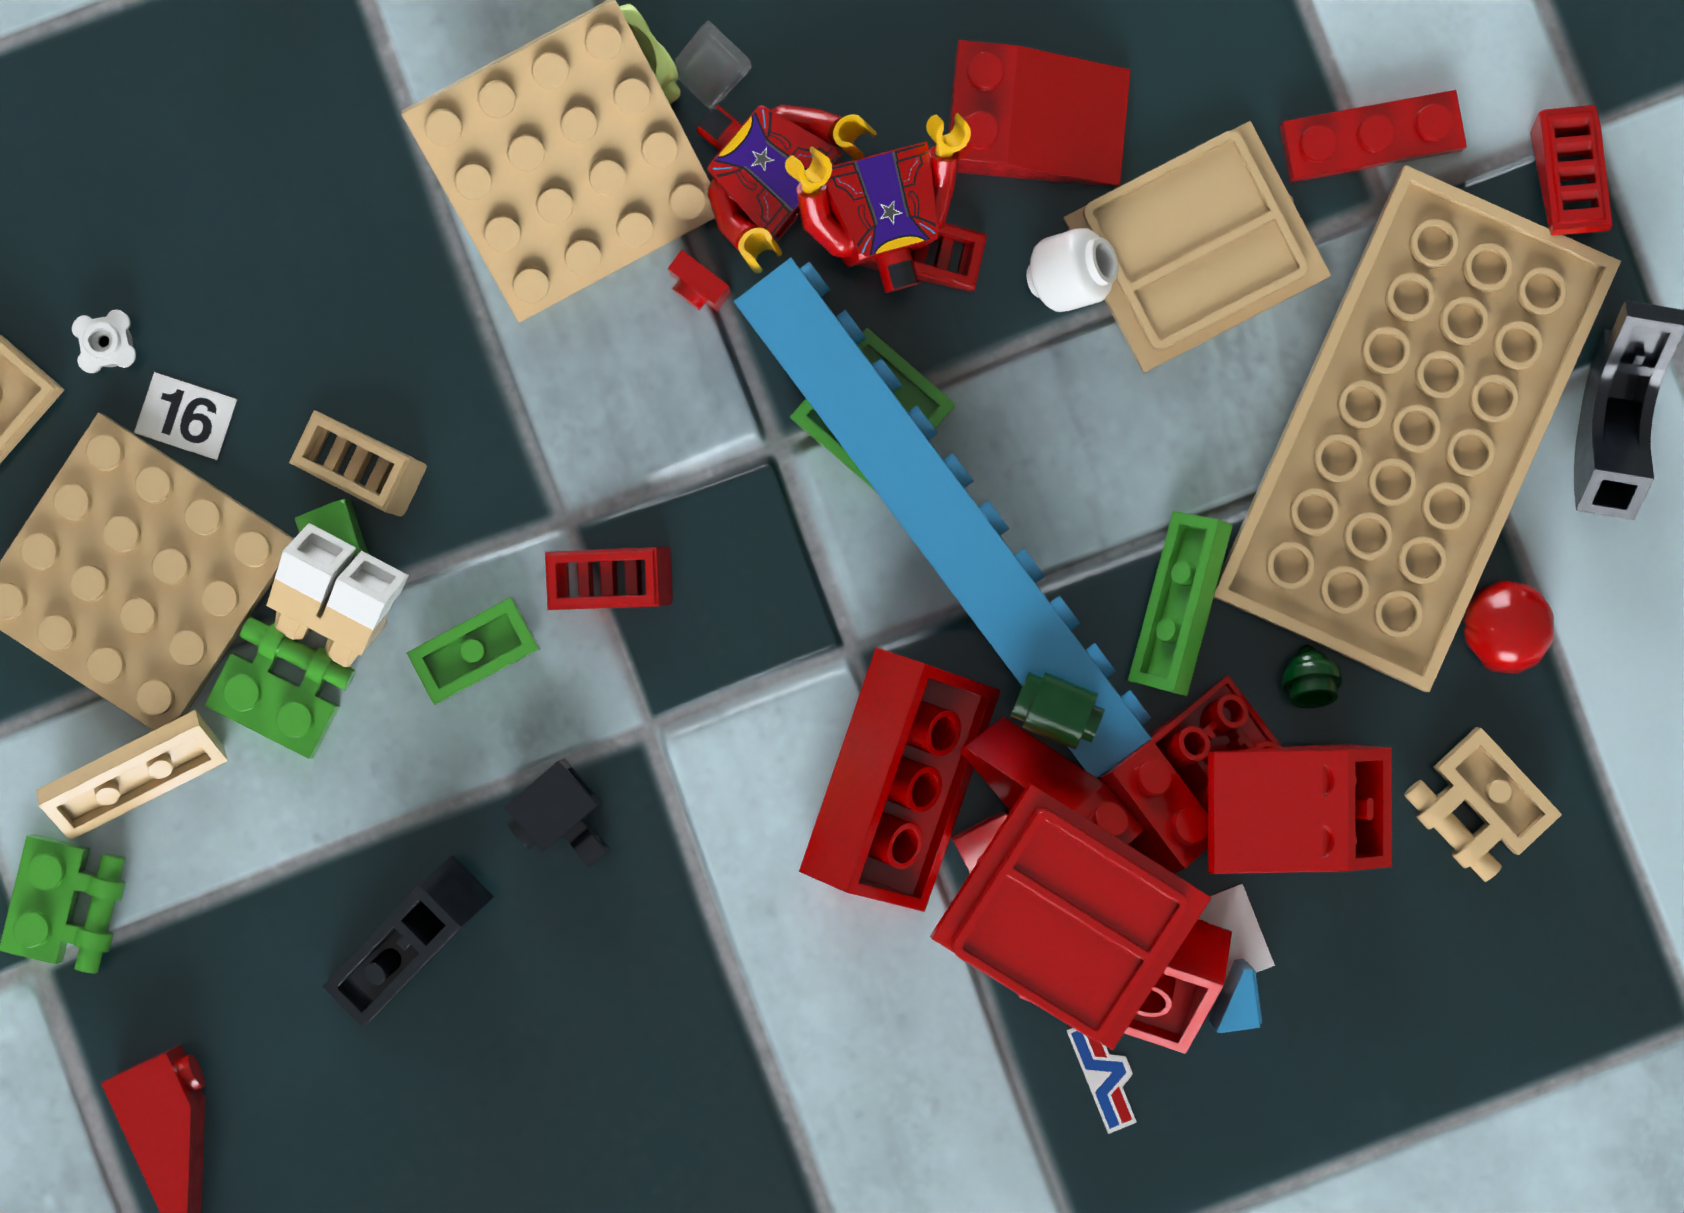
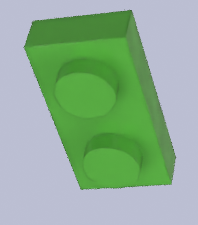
M509 597L406 652L432 703L437 705L537 652L541 648L515 599Z

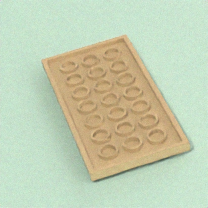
M1403 166L1398 173L1220 572L1214 598L1423 692H1430L1621 261L1564 235L1551 236L1550 230L1544 226L1412 167Z

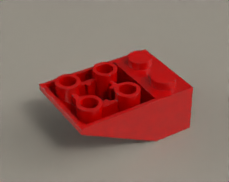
M1229 675L1223 677L1149 733L1151 737L1149 741L1097 778L1110 788L1145 829L1128 845L1173 873L1185 869L1208 849V752L1282 747Z
M1339 743L1208 752V873L1337 872L1392 867L1391 747Z

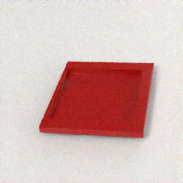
M1029 782L982 856L978 857L977 864L936 925L930 938L997 982L1088 1038L1098 1041L1113 1051L1160 977L1164 975L1165 969L1210 902L1211 897Z

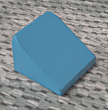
M1244 959L1234 960L1210 1015L1209 1023L1217 1033L1260 1028V1024H1262L1256 971Z

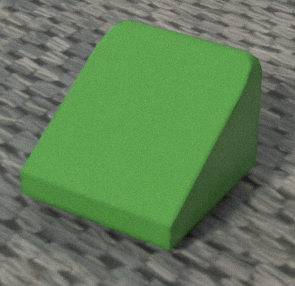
M344 498L295 517L299 533L310 523L356 547L351 562L361 550L368 554L352 500Z

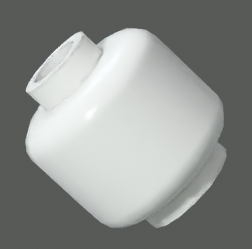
M1088 228L1073 229L1044 238L1034 247L1026 273L1027 283L1031 292L1040 298L1050 309L1056 312L1070 311L1099 303L1109 295L1112 284L1117 279L1118 261L1115 251L1108 240L1100 237Z

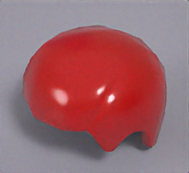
M1501 580L1479 590L1469 603L1464 614L1463 632L1465 642L1480 659L1483 666L1493 672L1518 674L1538 665L1554 641V614L1542 594L1528 584Z

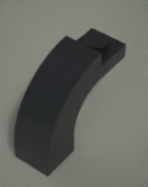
M1625 300L1613 329L1603 330L1588 374L1577 430L1574 455L1576 511L1635 520L1654 481L1651 456V428L1654 408L1661 382L1684 333V310Z

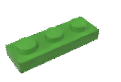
M1177 511L1172 512L1128 681L1183 696L1188 695L1231 534L1232 524L1219 519Z

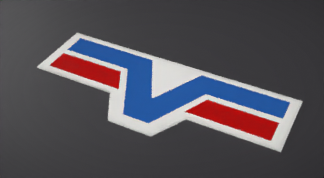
M1074 1028L1066 1030L1108 1134L1137 1123L1123 1089L1125 1083L1133 1075L1126 1056L1111 1055L1107 1047L1098 1041L1088 1038Z

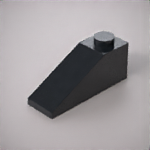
M453 855L450 856L414 888L322 987L364 1028L494 896Z

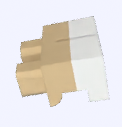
M308 523L283 550L266 606L276 611L274 624L276 630L292 640H303L311 630L327 637L328 640L324 648L327 656L343 667H349L359 655L366 651L385 628L389 610L394 600L401 593L409 575L362 550L351 562L356 547Z

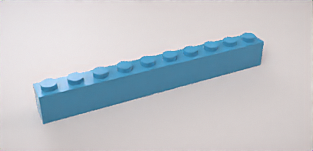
M789 258L733 302L1022 687L1028 672L1041 677L1047 672L1098 693L1095 705L1105 709V712L1092 743L1080 739L1076 750L1071 747L1068 748L1085 771L1096 778L1100 777L1151 739L1143 727V724L1151 719L1150 715L1131 690L1120 696L1108 680V677L1116 672V670L1096 643L1085 649L1072 632L1081 623L1059 595L1050 602L1036 584L1045 575L1025 548L1014 554L1003 540L1001 535L1010 528L989 500L979 507L965 488L974 480L953 453L943 459L929 441L938 432L921 409L916 405L910 411H907L896 397L894 392L903 385L882 357L872 364L860 349L858 344L867 337L846 309L836 316L824 301L822 296L831 289L809 261L800 268L792 258Z

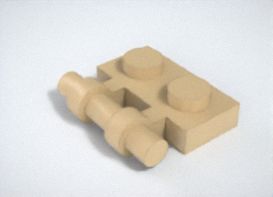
M1475 727L1433 766L1449 784L1447 787L1435 795L1422 780H1418L1404 793V796L1418 810L1415 816L1428 830L1434 827L1454 848L1452 856L1463 868L1471 867L1484 882L1493 878L1502 868V865L1488 852L1494 845L1501 840L1512 853L1520 855L1562 815L1489 735L1479 727ZM1463 801L1485 822L1474 833H1471L1452 813Z

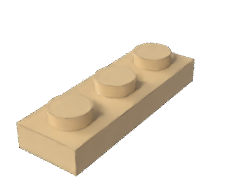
M195 709L37 789L38 804L69 840H72L227 762L225 747Z

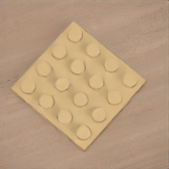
M607 0L401 110L405 122L518 323L714 219L707 195L710 181L616 0Z
M97 413L0 561V630L154 731L188 713L241 632L245 622L251 617L274 582L282 552L294 538L105 414Z

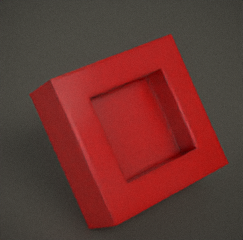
M683 250L679 252L667 268L671 277L677 281L672 290L699 311L706 303L718 312L731 295L728 284Z

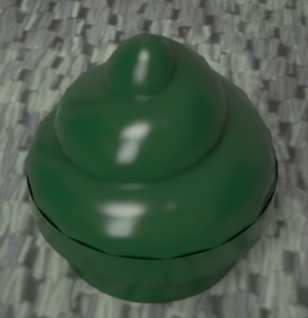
M1304 645L1299 650L1297 656L1290 661L1287 670L1282 675L1283 691L1290 695L1291 704L1299 708H1318L1327 706L1338 699L1337 689L1342 685L1340 667L1333 661L1327 660L1324 653L1314 650L1311 645Z

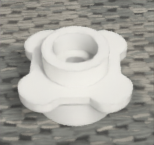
M112 310L106 317L92 319L89 316L83 315L74 321L72 333L79 338L81 353L77 358V362L82 370L88 373H97L103 366L126 368L133 364L136 359V350L133 347L132 335L128 330L131 320L126 313L120 310ZM103 336L109 338V344L106 347H101L99 344V340Z

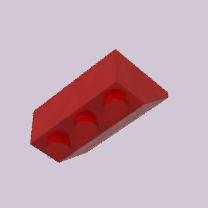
M1198 919L1165 969L1164 975L1160 977L1124 1033L1186 1054L1224 986L1232 931ZM1019 995L1020 999L1028 1001L1027 999Z

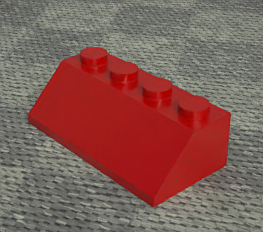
M876 647L799 872L849 894L925 912L974 767L960 751L988 729L1001 690Z

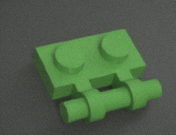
M249 617L240 632V638L258 646V653L253 661L237 653H231L204 706L308 759H312L340 707L319 695L326 681L346 690L353 680L356 670L351 667H343L332 661V658L327 656L323 646L316 650L296 639L292 640L286 637L285 634L275 629V622L269 626L253 617ZM279 658L306 671L301 685L273 672Z
M35 834L26 836L2 934L0 951L58 964L63 962L67 943L79 947L74 969L85 973L97 974L103 952L110 951L114 933L108 931L115 901L122 900L126 882L121 880L126 858L115 854L102 853L98 873L85 871L90 852L89 847ZM80 891L92 895L85 925L73 922Z

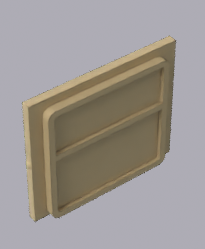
M1251 121L1195 147L1063 217V221L1069 231L1088 228L1100 237L1108 240L1112 245L1118 261V275L1112 284L1109 295L1104 300L1143 374L1331 277L1293 203V197L1288 194Z

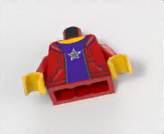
M784 104L772 110L760 105L742 125L721 106H715L702 120L696 132L719 151L707 168L709 177L712 180L707 195L719 232L741 253L753 272L756 274L761 273L763 269L756 261L757 256L765 250H773L780 257L782 251L777 242L800 216L796 192L800 182L789 175L785 169L787 158L793 155L802 162L804 170H807L812 162L810 147L813 146L829 158L832 166L843 163V153L836 147L842 148L852 159H860L865 154L854 145V141L862 134H870L872 137H875L876 131L859 115L851 114L841 117L821 109Z
M959 113L955 114L954 128L946 135H942L944 123L937 114L928 119L926 124L927 132L936 143V146H933L930 150L926 141L832 166L827 156L811 146L812 162L807 170H804L802 162L793 155L787 158L785 162V169L788 174L800 182L796 192L804 230L832 256L841 257L847 267L876 260L885 293L919 284L911 250L924 247L937 240L939 230L945 225L955 189L959 162L958 151L967 145L971 136L969 125Z

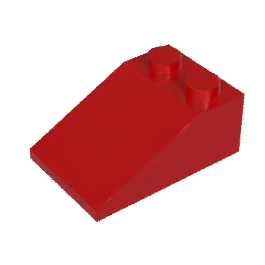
M958 40L948 133L954 128L955 114L959 113L969 125L971 136L967 145L958 151L957 173L1119 187L1131 69L1019 45Z

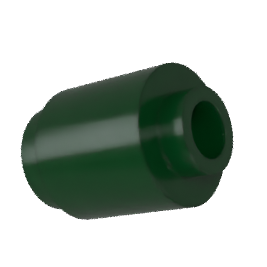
M1028 672L1011 717L1023 721L1024 725L1022 728L1076 750L1080 739L1092 743L1105 709L1095 705L1098 697L1096 692L1047 672L1044 673L1043 677Z

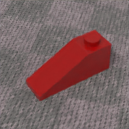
M1001 717L960 751L1010 811L1030 782L1127 844H1130L1145 830L1105 783L1004 717Z
M180 1044L117 1073L102 1082L101 1085L159 1212L201 1213L205 1095L201 1088L205 1086V1078L196 1058L192 1054L186 1055Z

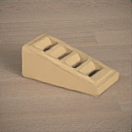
M315 410L289 461L290 464L386 513L400 517L406 513L427 468L425 463ZM330 432H332L337 437L324 465H321L316 461ZM354 443L357 445L356 450L344 475H342L338 471L351 444ZM376 454L379 458L364 486L360 484V481L373 455Z

